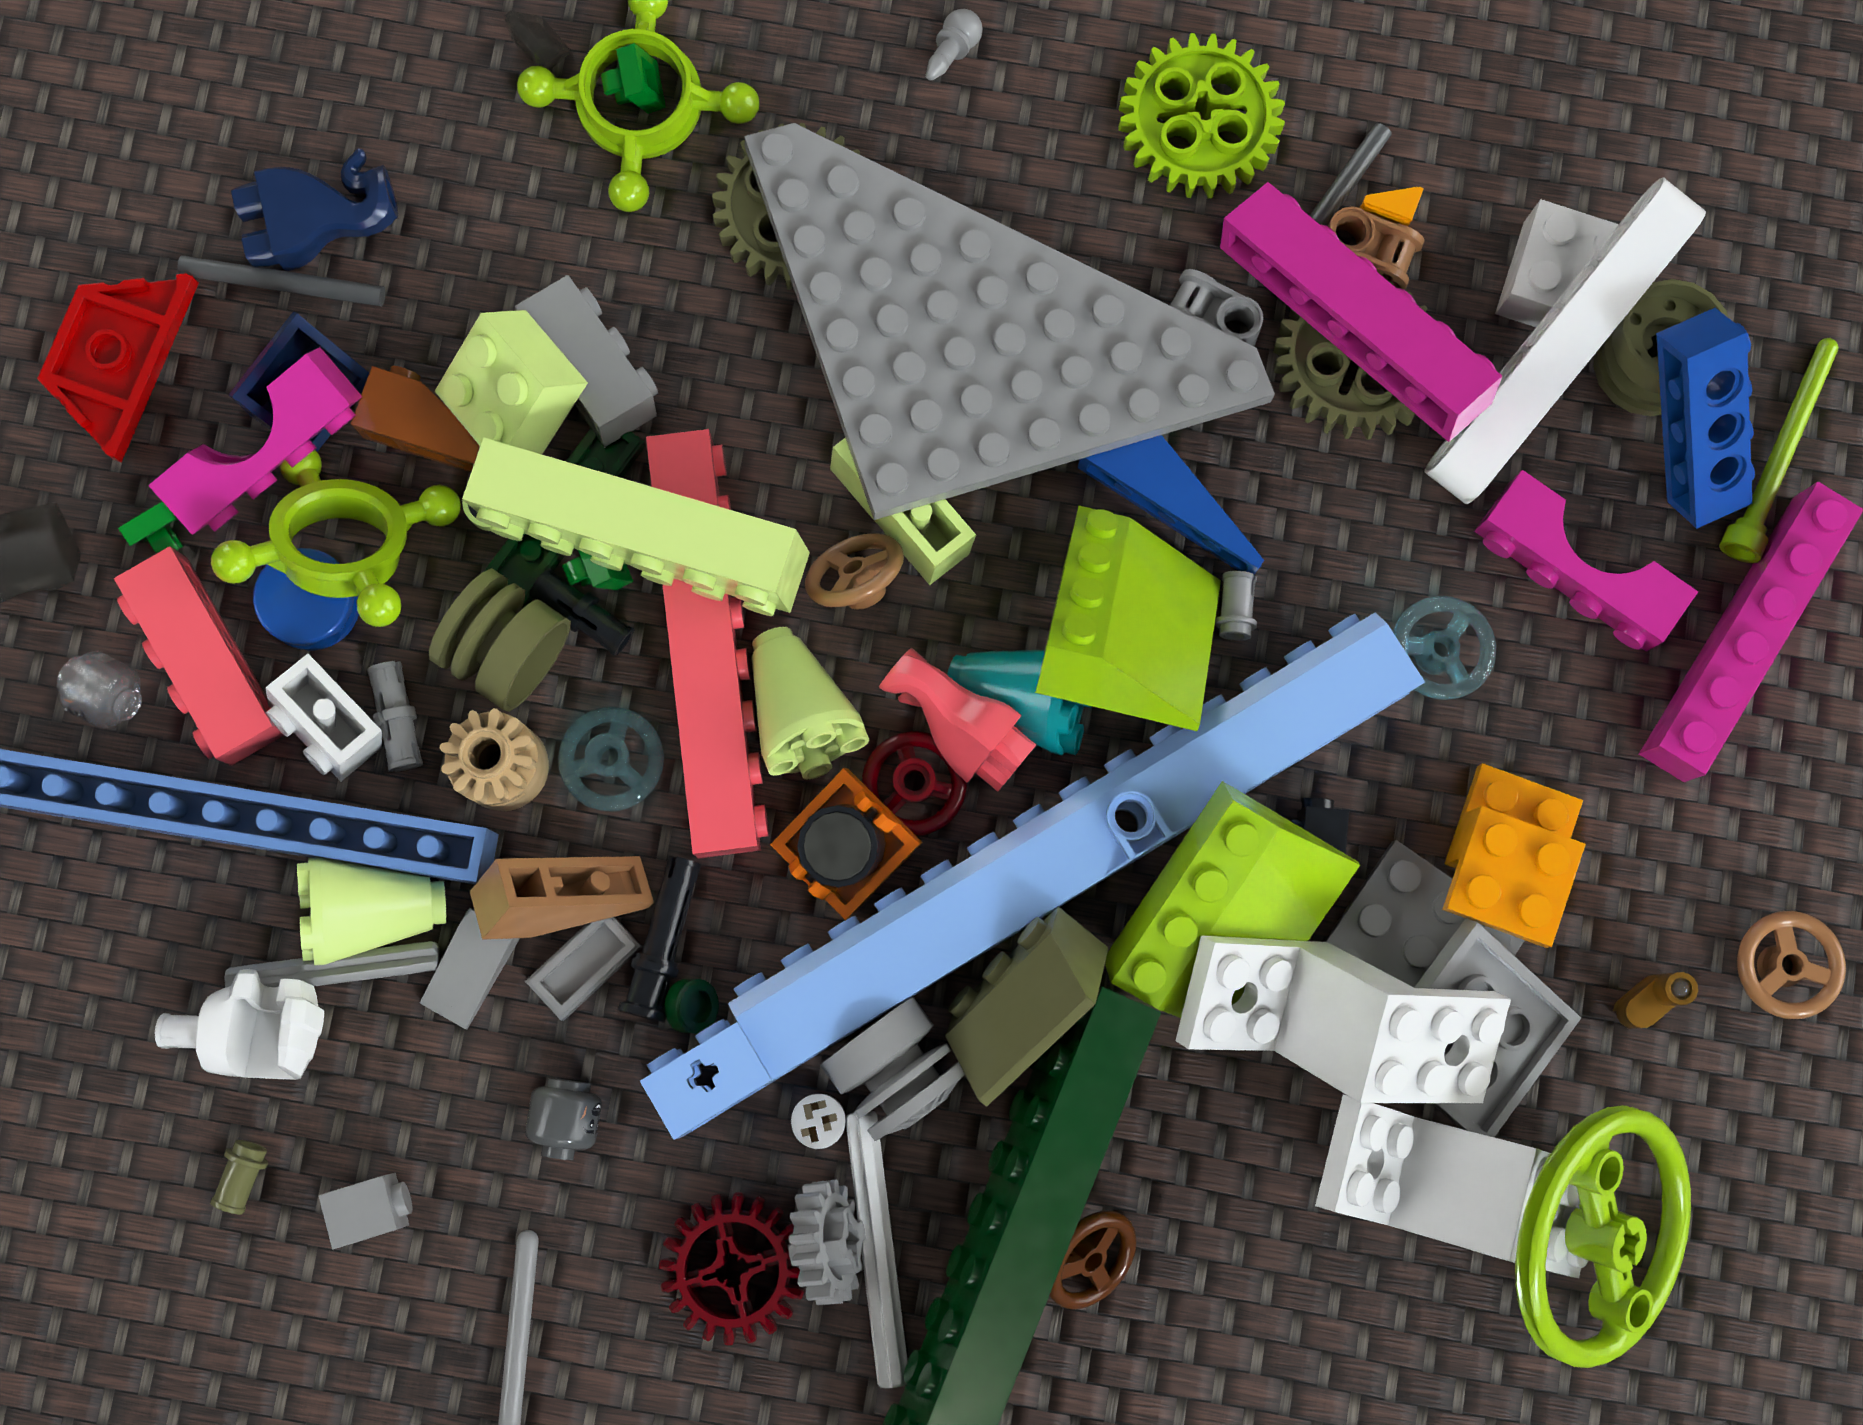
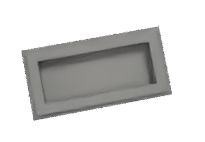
M616 917L588 923L525 982L561 1021H564L643 946Z

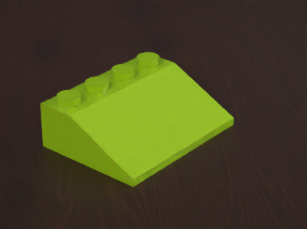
M1078 506L1035 693L1198 731L1221 580L1132 518L1113 514L1107 510H1096Z
M1222 781L1108 951L1105 966L1110 982L1150 1006L1181 1018L1201 935L1308 941L1360 864L1355 859ZM1245 985L1234 991L1231 1001L1232 1005L1242 997Z

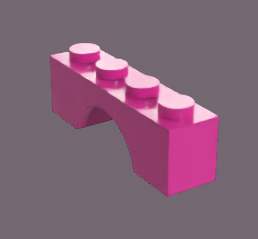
M321 347L306 353L266 387L273 408V425L266 443L257 453L243 456L228 455L203 444L186 453L148 485L192 535L206 525H209L214 532L239 513L233 505L238 499L247 493L254 500L278 480L271 472L286 460L293 468L317 448L311 439L324 428L333 435L356 416L350 407L360 400L362 395Z
M1521 470L1507 484L1474 532L1484 538L1483 544L1494 554L1502 558L1511 557L1526 567L1527 575L1537 584L1548 589L1554 587L1571 599L1569 601L1570 605L1583 616L1591 619L1599 618L1615 629L1613 631L1614 636L1626 646L1637 650L1642 648L1647 652L1663 643L1698 591L1655 561L1639 570L1623 574L1603 572L1586 564L1573 551L1565 535L1563 514L1566 499L1524 470Z

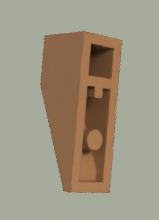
M640 856L496 859L470 890L482 940L532 938L647 909L654 904Z

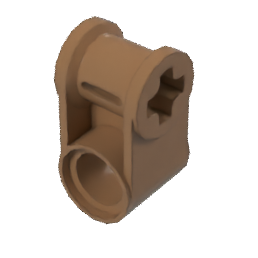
M1351 206L1337 211L1327 226L1336 235L1338 230L1351 233L1356 240V245H1344L1357 256L1367 258L1381 276L1387 281L1393 282V286L1405 290L1409 282V277L1406 273L1414 253L1421 251L1423 247V236L1408 226L1392 223L1361 208Z

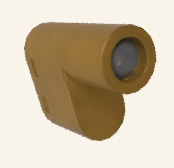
M1684 972L1649 975L1623 995L1615 1003L1613 1011H1616L1619 1022L1628 1027L1627 1029L1648 1028L1676 1005H1687L1693 1002L1697 997L1698 985L1690 974Z

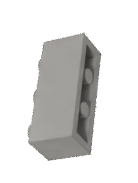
M566 275L515 305L516 311L526 310L588 382L574 405L594 431L604 448L620 439V436L635 430L657 416L653 396L658 394V390L652 378L643 367L635 370L626 357L630 354L625 340L615 327L608 330L598 318L602 314L601 308L587 287L579 291L570 276Z

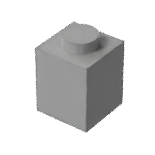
M396 1173L383 1175L318 1195L332 1250L409 1226L407 1215L411 1214L413 1210L408 1187L405 1182L398 1183Z

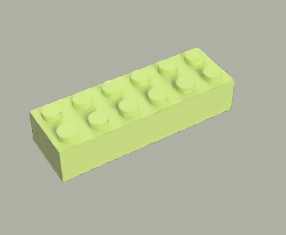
M484 437L462 498L463 501L478 512L477 520L491 525L490 531L502 537L521 541L523 534L541 540V547L566 556H571L573 549H577L591 555L590 561L612 570L621 571L623 564L631 565L642 570V577L667 586H672L673 580L678 579L693 585L691 591L698 595L717 601H722L724 594L735 596L744 601L742 605L744 608L767 616H773L775 609L788 613L791 612L810 554L799 533L794 528Z

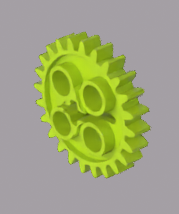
M1190 33L1188 44L1185 48H1182L1174 37L1170 38L1167 55L1158 48L1153 47L1149 57L1150 64L1139 60L1136 63L1134 72L1136 78L1127 77L1124 92L1128 96L1121 97L1119 111L1126 114L1120 117L1119 131L1130 133L1125 137L1123 148L1125 151L1139 149L1133 164L1135 168L1146 164L1152 166L1148 181L1153 182L1161 175L1168 177L1166 191L1169 193L1180 182L1185 184L1187 198L1192 197L1196 186H1203L1208 199L1212 198L1216 185L1221 183L1228 194H1231L1236 186V176L1247 185L1250 184L1255 174L1253 167L1264 171L1270 159L1267 154H1275L1280 140L1275 136L1281 135L1285 125V121L1277 117L1281 115L1285 101L1272 99L1278 91L1279 81H1263L1269 69L1267 63L1255 68L1250 65L1254 50H1248L1241 57L1234 54L1236 49L1235 39H1232L1222 49L1218 48L1216 34H1211L1206 46H1200L1195 33ZM1215 84L1228 85L1234 91V94L1221 95L1212 86ZM1176 89L1183 94L1184 98L1170 100L1162 94V91ZM1237 109H1243L1246 113L1244 114ZM1199 112H1202V117L1205 120H1201ZM1157 118H1160L1166 122L1160 123L1157 121ZM1231 131L1238 135L1241 142L1235 144L1227 143L1219 137L1218 133ZM1173 136H1181L1187 139L1191 146L1179 149L1172 146L1168 139Z

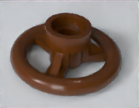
M1099 1211L1079 1220L1049 1295L1056 1304L1066 1309L1086 1308L1104 1299L1120 1284L1133 1262L1136 1251V1233L1130 1220L1123 1214L1115 1211ZM1117 1233H1119V1251L1113 1265L1107 1272L1104 1267L1107 1259L1106 1251ZM1081 1273L1083 1276L1089 1277L1093 1285L1080 1292H1069L1063 1287L1062 1280Z

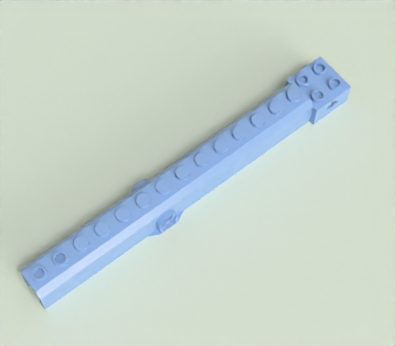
M1376 612L1362 621L1359 620L1356 614L1345 618L1328 630L1333 637L1332 639L1317 648L1311 640L1302 644L1284 656L1288 663L1284 668L1271 675L1267 667L1242 681L1239 685L1244 692L1226 702L1221 694L1203 704L1198 731L1168 725L1149 738L1154 745L1138 756H1135L1132 749L1125 751L1104 765L1108 772L1107 775L1090 784L1085 776L1061 790L1059 795L1063 801L1049 810L1044 811L1041 804H1038L1013 820L1017 827L1016 830L1001 839L997 837L995 832L984 836L967 847L971 855L968 859L952 867L948 859L921 875L925 884L906 895L901 887L891 892L874 904L878 913L860 923L856 916L850 917L827 932L832 941L813 952L810 945L806 944L781 960L785 967L784 970L767 980L763 973L760 972L736 986L734 991L738 997L728 1003L737 1020L736 1023L730 1025L728 1020L722 1019L695 1035L700 1045L685 1054L681 1048L678 1050L674 1048L647 1064L651 1074L640 1080L673 1140L686 1136L773 1083L778 1078L902 1004L910 997L915 996L1025 929L1036 917L1043 918L1057 907H1061L1189 829L1222 781L1246 794L1410 694L1412 690L1421 686L1425 681L1389 625ZM1126 811L1132 814L1137 822V831L1127 832L1121 829L1116 823L1115 812ZM701 1063L705 1066H717L719 1073L712 1078L715 1085L714 1088L710 1085L699 1086L697 1084L696 1078L702 1074L699 1066Z

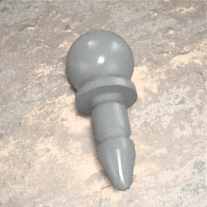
M957 9L946 17L943 29L936 36L938 48L928 61L926 78L928 80H934L943 75L954 59H963L969 50L980 41L983 28L981 20L976 13L969 9Z

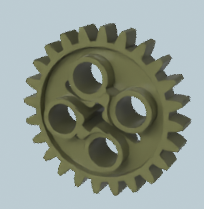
M805 123L799 124L800 126L806 128ZM821 127L816 134L826 138V128ZM839 136L833 141L845 147V138L843 136ZM743 140L740 144L744 158L741 160L735 156L728 155L726 161L732 174L718 173L716 176L718 186L724 191L712 193L714 206L722 209L713 214L715 227L725 228L719 233L722 246L734 245L730 251L731 259L734 263L748 257L746 262L747 275L751 277L763 268L765 269L766 285L770 286L779 274L784 276L786 287L788 290H791L793 285L778 242H769L763 238V234L773 227L761 193L754 190L758 183L745 149V141ZM858 149L852 150L853 152L860 155V151Z
M1425 305L1420 306L1422 310L1427 311L1428 308ZM1290 309V319L1282 320L1278 332L1282 337L1276 339L1273 352L1280 357L1276 358L1273 370L1274 373L1286 374L1281 379L1279 385L1280 392L1295 390L1289 405L1291 409L1306 405L1309 408L1305 418L1306 423L1314 421L1318 416L1325 418L1323 432L1326 434L1333 429L1336 423L1343 425L1345 439L1350 438L1354 427H1361L1365 438L1368 440L1372 438L1375 427L1378 424L1387 435L1393 433L1396 426V418L1406 426L1411 424L1415 413L1361 367L1357 371L1348 394L1341 395L1339 388L1345 378L1351 359L1295 311ZM1314 365H1329L1336 373L1333 375L1321 374L1316 371ZM1362 384H1376L1381 387L1384 394H1370L1363 388Z

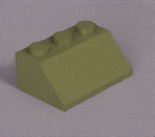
M1057 907L1044 921L1039 917L1032 920L1019 936L1017 941L1019 945L1009 955L1004 952L999 953L985 969L982 976L984 980L975 989H972L969 985L963 988L949 1006L948 1011L952 1014V1018L945 1037L977 1099L986 1107L1096 1004L1108 947L1060 907Z

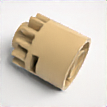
M493 708L490 712L480 714L474 710L469 711L468 719L460 725L457 723L450 725L452 735L448 742L440 745V750L445 753V764L441 767V771L448 775L456 792L482 807L494 811H510L521 808L530 803L540 793L548 776V754L541 739L520 720ZM501 750L498 763L494 767L487 769V762L490 756L496 751Z

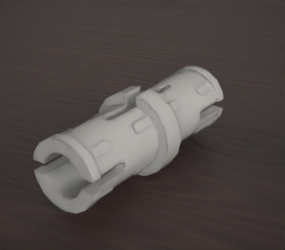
M389 661L368 667L367 672L373 689L377 711L373 715V720L382 730L389 772L406 771L422 766L423 761L417 744L413 722L417 718L415 707L409 704L404 684L402 663L400 661Z

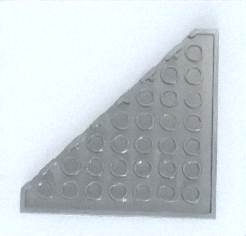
M796 123L744 136L747 155L874 520L1270 403L1275 395L1257 348Z

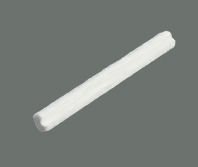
M875 1111L868 1112L860 1119H858L855 1113H851L846 1116L845 1120L858 1221L862 1220L866 1237L862 1242L861 1252L877 1384L881 1388H897L907 1384L904 1382V1371L908 1361L880 1139L874 1141L867 1131L878 1121Z

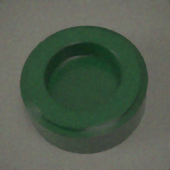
M681 979L669 989L665 999V1015L668 1023L676 1031L698 1034L711 1026L717 1018L719 1000L714 987L709 982L702 979Z

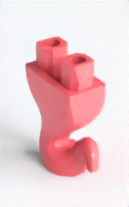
M910 648L899 659L879 685V688L885 692L901 693L898 697L900 703L922 707L938 750L950 767L966 783L976 773L996 791H999L1036 746L1033 741L1014 726L1022 716L1020 713L1004 702L980 696L965 689L943 671L927 663V660L913 648Z

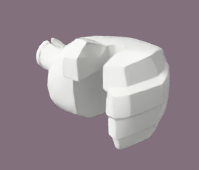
M242 969L235 976L231 986L218 990L207 997L201 1007L199 1016L171 1015L169 1013L160 1015L155 1026V1041L161 1049L196 1048L201 1067L209 1073L244 1078L301 1079L309 1062L313 1059L318 1037L322 1032L324 1010L318 1007L317 995L313 985L296 979H280L279 987H268L261 983L257 970Z

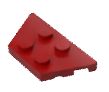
M186 273L176 274V279L148 282L145 278L123 280L116 285H107L104 282L78 285L37 378L52 396L60 401L75 421L101 446V449L115 461L121 463L198 287L199 282L193 276Z

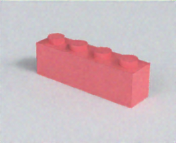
M169 546L114 578L123 594L117 598L122 612L133 625L140 624L147 637V640L142 642L143 649L158 669L164 667L173 683L167 687L168 693L183 714L190 713L198 727L197 730L192 732L193 737L207 758L215 757V759L232 766L284 736L266 714L271 708L268 706V700L186 556Z

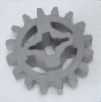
M838 1180L804 1184L802 1186L803 1194L795 1196L798 1212L790 1213L794 1230L793 1234L789 1236L790 1244L788 1245V1251L792 1266H799L800 1269L797 1283L799 1287L806 1286V1299L808 1301L815 1300L816 1305L841 1304L843 1301H850L852 1299L851 1290L858 1289L859 1287L856 1273L863 1271L860 1256L862 1242L866 1239L862 1220L858 1221L853 1215L856 1203L854 1199L847 1200L848 1188L846 1186H839Z

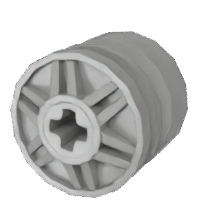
M913 996L820 1064L840 1094L849 1092L863 1084L868 1088L870 1094L854 1111L858 1119L878 1105L886 1113L883 1118L867 1130L874 1141L902 1129L906 1130L944 1102L958 1081L965 1075L959 1062L940 1075L934 1068L933 1064L952 1050L947 1043L925 1053L918 1046V1043L929 1033L934 1024Z

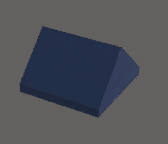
M292 312L232 389L229 396L251 417L271 430L273 425V408L266 387L306 353L321 347L360 394L363 392L369 372L298 313ZM325 428L311 439L312 443L317 447L315 449L317 452L331 435Z

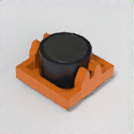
M843 768L770 845L790 864L788 867L791 874L796 879L807 883L809 886L808 891L813 896L826 900L844 920H847L923 842L848 768Z

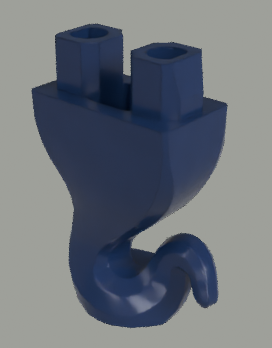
M360 148L343 164L341 181L345 189L357 195L366 194L363 202L359 203L349 200L321 179L299 169L274 167L254 171L255 182L231 190L234 207L238 217L243 222L264 217L266 229L242 235L241 239L246 259L254 267L280 264L285 271H290L310 263L322 248L334 239L341 237H365L382 232L395 219H398L397 202L385 166L381 165L365 172H360L366 162V153Z

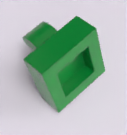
M635 43L616 49L620 68L611 69L601 74L604 94L608 96L615 93L616 103L625 104L633 102L648 114L666 108L657 60Z
M160 502L118 528L130 546L147 538L156 554L169 546L175 550L184 547L176 533L169 526L170 523L178 518L163 502Z
M578 550L580 557L574 558L562 565L570 585L581 582L582 587L592 584L596 588L618 590L634 582L627 564H623L621 571L612 570L590 561L592 556Z

